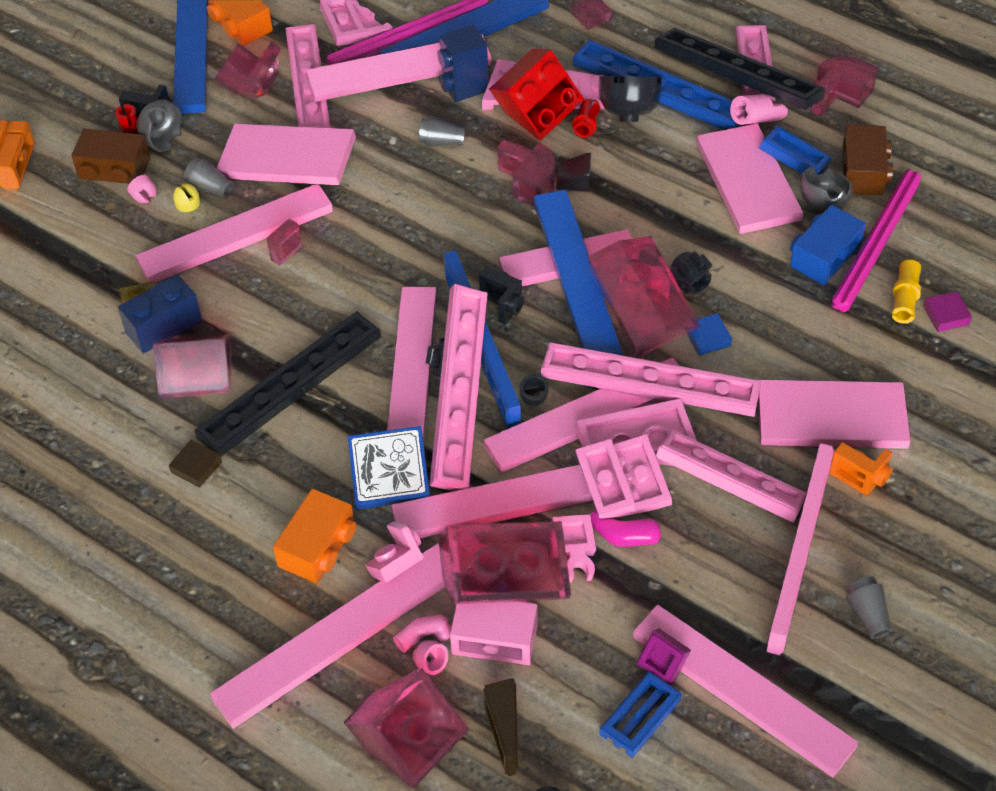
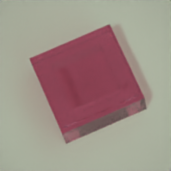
M583 0L571 5V14L587 30L613 19V11L602 0Z
M290 218L266 238L270 259L277 265L284 263L302 247L298 223Z

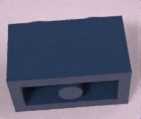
M472 25L440 36V50L437 51V56L442 67V74H439V82L443 91L449 92L455 103L485 93L489 83L487 43L477 28Z
M178 273L117 306L125 333L142 354L202 321L196 294Z

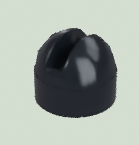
M532 374L526 376L521 381L520 397L523 402L529 406H537L546 400L549 386L545 378ZM541 391L543 392V394H538V395H532V396H528V395H527V394H536V393H539V392H541Z

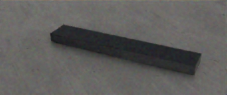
M675 27L655 38V49L803 110L810 108L824 98L825 88Z
M356 311L195 429L196 438L208 449L223 456L381 338L380 329Z

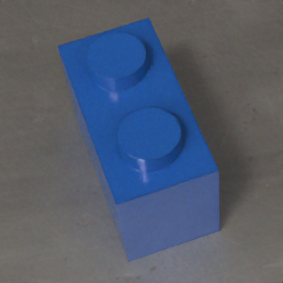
M830 205L822 215L817 214L813 218L808 230L804 234L799 233L794 238L790 246V251L792 252L790 267L825 286L861 247L866 222Z

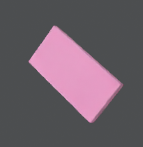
M757 123L698 135L696 139V145L739 234L802 221L803 211L776 158L759 149L765 137Z
M234 124L216 169L227 179L339 185L356 135L354 129Z
M759 380L761 381L758 397L760 445L819 447L820 443L839 447L843 442L850 447L909 448L910 433L904 385L901 382Z

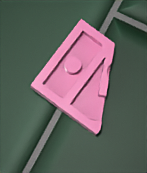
M320 0V11L336 46L358 43L393 29L392 25L388 22L384 25L374 19L375 13L368 8L360 6L356 0Z

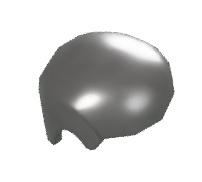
M160 99L149 103L142 109L136 121L138 134L145 135L147 145L156 151H169L172 149L171 140L176 136H181L180 123L182 115L179 107L168 100Z
M811 166L802 173V197L811 208L820 211H826L830 205L842 208L852 198V182L844 175L833 173L831 168H827L825 172L817 174L815 168Z

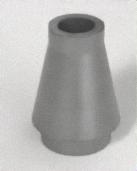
M431 115L429 118L421 117L418 143H425V147L463 146L465 127L457 126Z
M193 159L184 172V181L188 182V184L195 186L197 190L219 196L223 199H227L234 189V182L228 180L206 159Z
M874 576L864 577L850 583L846 587L848 593L846 601L868 631L870 638L876 639L891 633L893 628L889 620L883 585L877 583Z

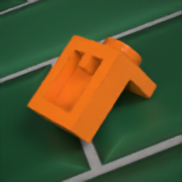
M842 442L834 451L829 474L868 496L876 485L882 487L889 479L893 468L889 466L893 452L885 448L874 461L862 451L853 449Z

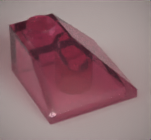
M418 668L372 693L344 721V724L366 752L411 788H415L469 730L422 668Z

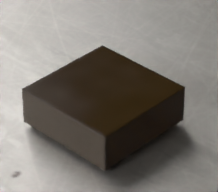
M190 440L168 466L172 474L200 488L222 463L220 454Z

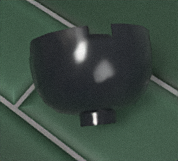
M599 76L598 90L600 101L609 113L620 115V122H639V115L650 114L657 107L661 98L662 77Z

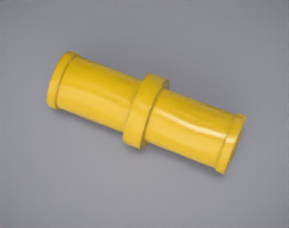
M911 259L900 263L898 281L894 284L892 292L895 298L892 318L903 324L914 320L916 301L921 295V286L919 285L921 264Z

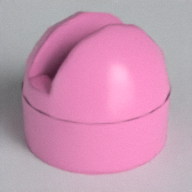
M144 174L130 182L128 193L139 203H150L151 200L149 198L152 196L156 197L157 187L152 179Z
M422 641L413 652V661L421 671L430 675H436L445 668L448 662V650L444 645L436 641ZM428 655L433 658L430 663L426 660Z

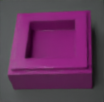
M958 291L926 298L923 307L937 332L970 325L972 316Z
M660 628L652 631L636 664L647 672H652L669 685L675 683L691 649Z

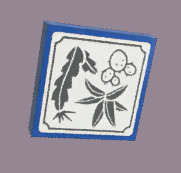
M421 426L348 436L354 500L357 510L430 497Z

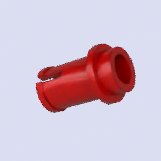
M591 99L583 100L578 115L572 121L574 133L581 138L593 135L597 129L596 119L601 106L596 100H594L592 108H589Z
M124 104L126 115H123L122 108L119 106L115 110L120 126L119 132L138 134L135 107L130 104Z

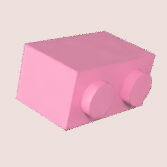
M459 593L450 632L452 654L530 665L538 625L537 604L518 598L504 600L490 598L482 593H473L471 595Z

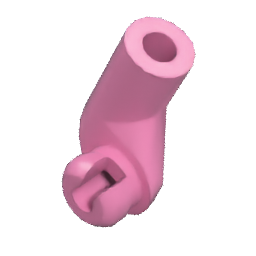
M441 614L416 618L393 637V641L404 653L422 638L431 634L436 642H445L450 638L452 628L448 623L450 619Z

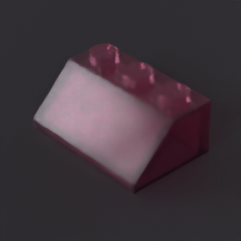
M652 236L619 240L587 256L589 269L637 358L700 327Z
M562 521L447 525L439 539L442 578L453 604L570 599L572 597Z

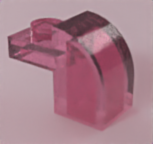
M271 41L261 56L257 57L238 43L214 80L235 94L252 98L262 97L269 91L279 74V71L276 69L280 62L275 59L282 48Z
M838 56L823 61L818 66L817 78L814 84L825 88L824 98L811 106L810 112L822 117L836 99L860 108L874 91L878 66L850 56Z
M505 139L498 146V170L513 176V198L535 207V195L555 191V157L552 151L542 143H538L533 150H530Z

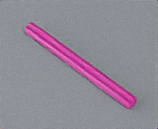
M460 1L333 52L327 56V63L332 65L376 56L383 49L484 6L489 1Z
M908 169L902 175L832 298L831 306L835 310L839 309L841 312H846L850 309L917 190L921 179L919 172Z

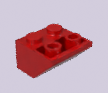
M532 48L489 88L504 112L538 140H542L584 100L551 49Z

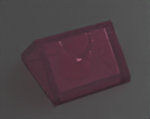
M230 334L160 339L153 344L159 398L230 393Z

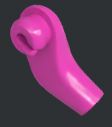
M596 509L590 514L592 528L615 547L654 545L661 538L660 526L652 519L617 521L613 518H599Z

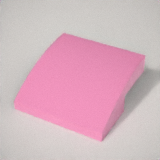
M647 434L613 444L612 440L608 439L575 450L599 518L634 515L672 505L670 492Z

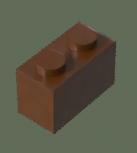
M846 124L842 145L843 175L852 182V194L883 196L886 182L891 183L893 163H888L887 159L891 157L892 140L886 139V126Z
M83 128L71 155L78 178L130 184L136 177L144 175L151 158L145 135Z

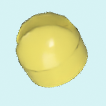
M183 183L180 187L174 189L173 200L177 210L191 212L199 207L201 200L195 186Z

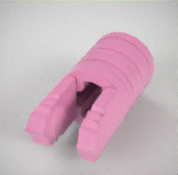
M757 94L736 97L732 101L730 113L734 122L745 125L782 120L788 116V109L784 104H774L776 98L772 96Z

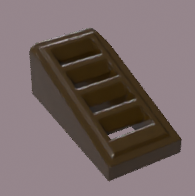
M510 678L487 684L483 688L484 708L505 774H508V776L515 775L516 768L518 767L515 679Z

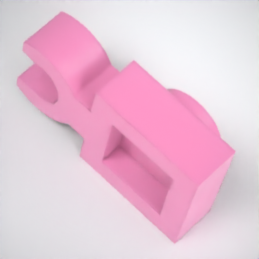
M590 514L553 517L550 525L556 558H567L563 571L565 581L567 583L572 582L574 568L583 569L586 581H591L595 573V566L587 556H594L596 545Z

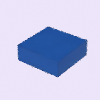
M718 313L685 323V332L699 356L731 346L732 337Z

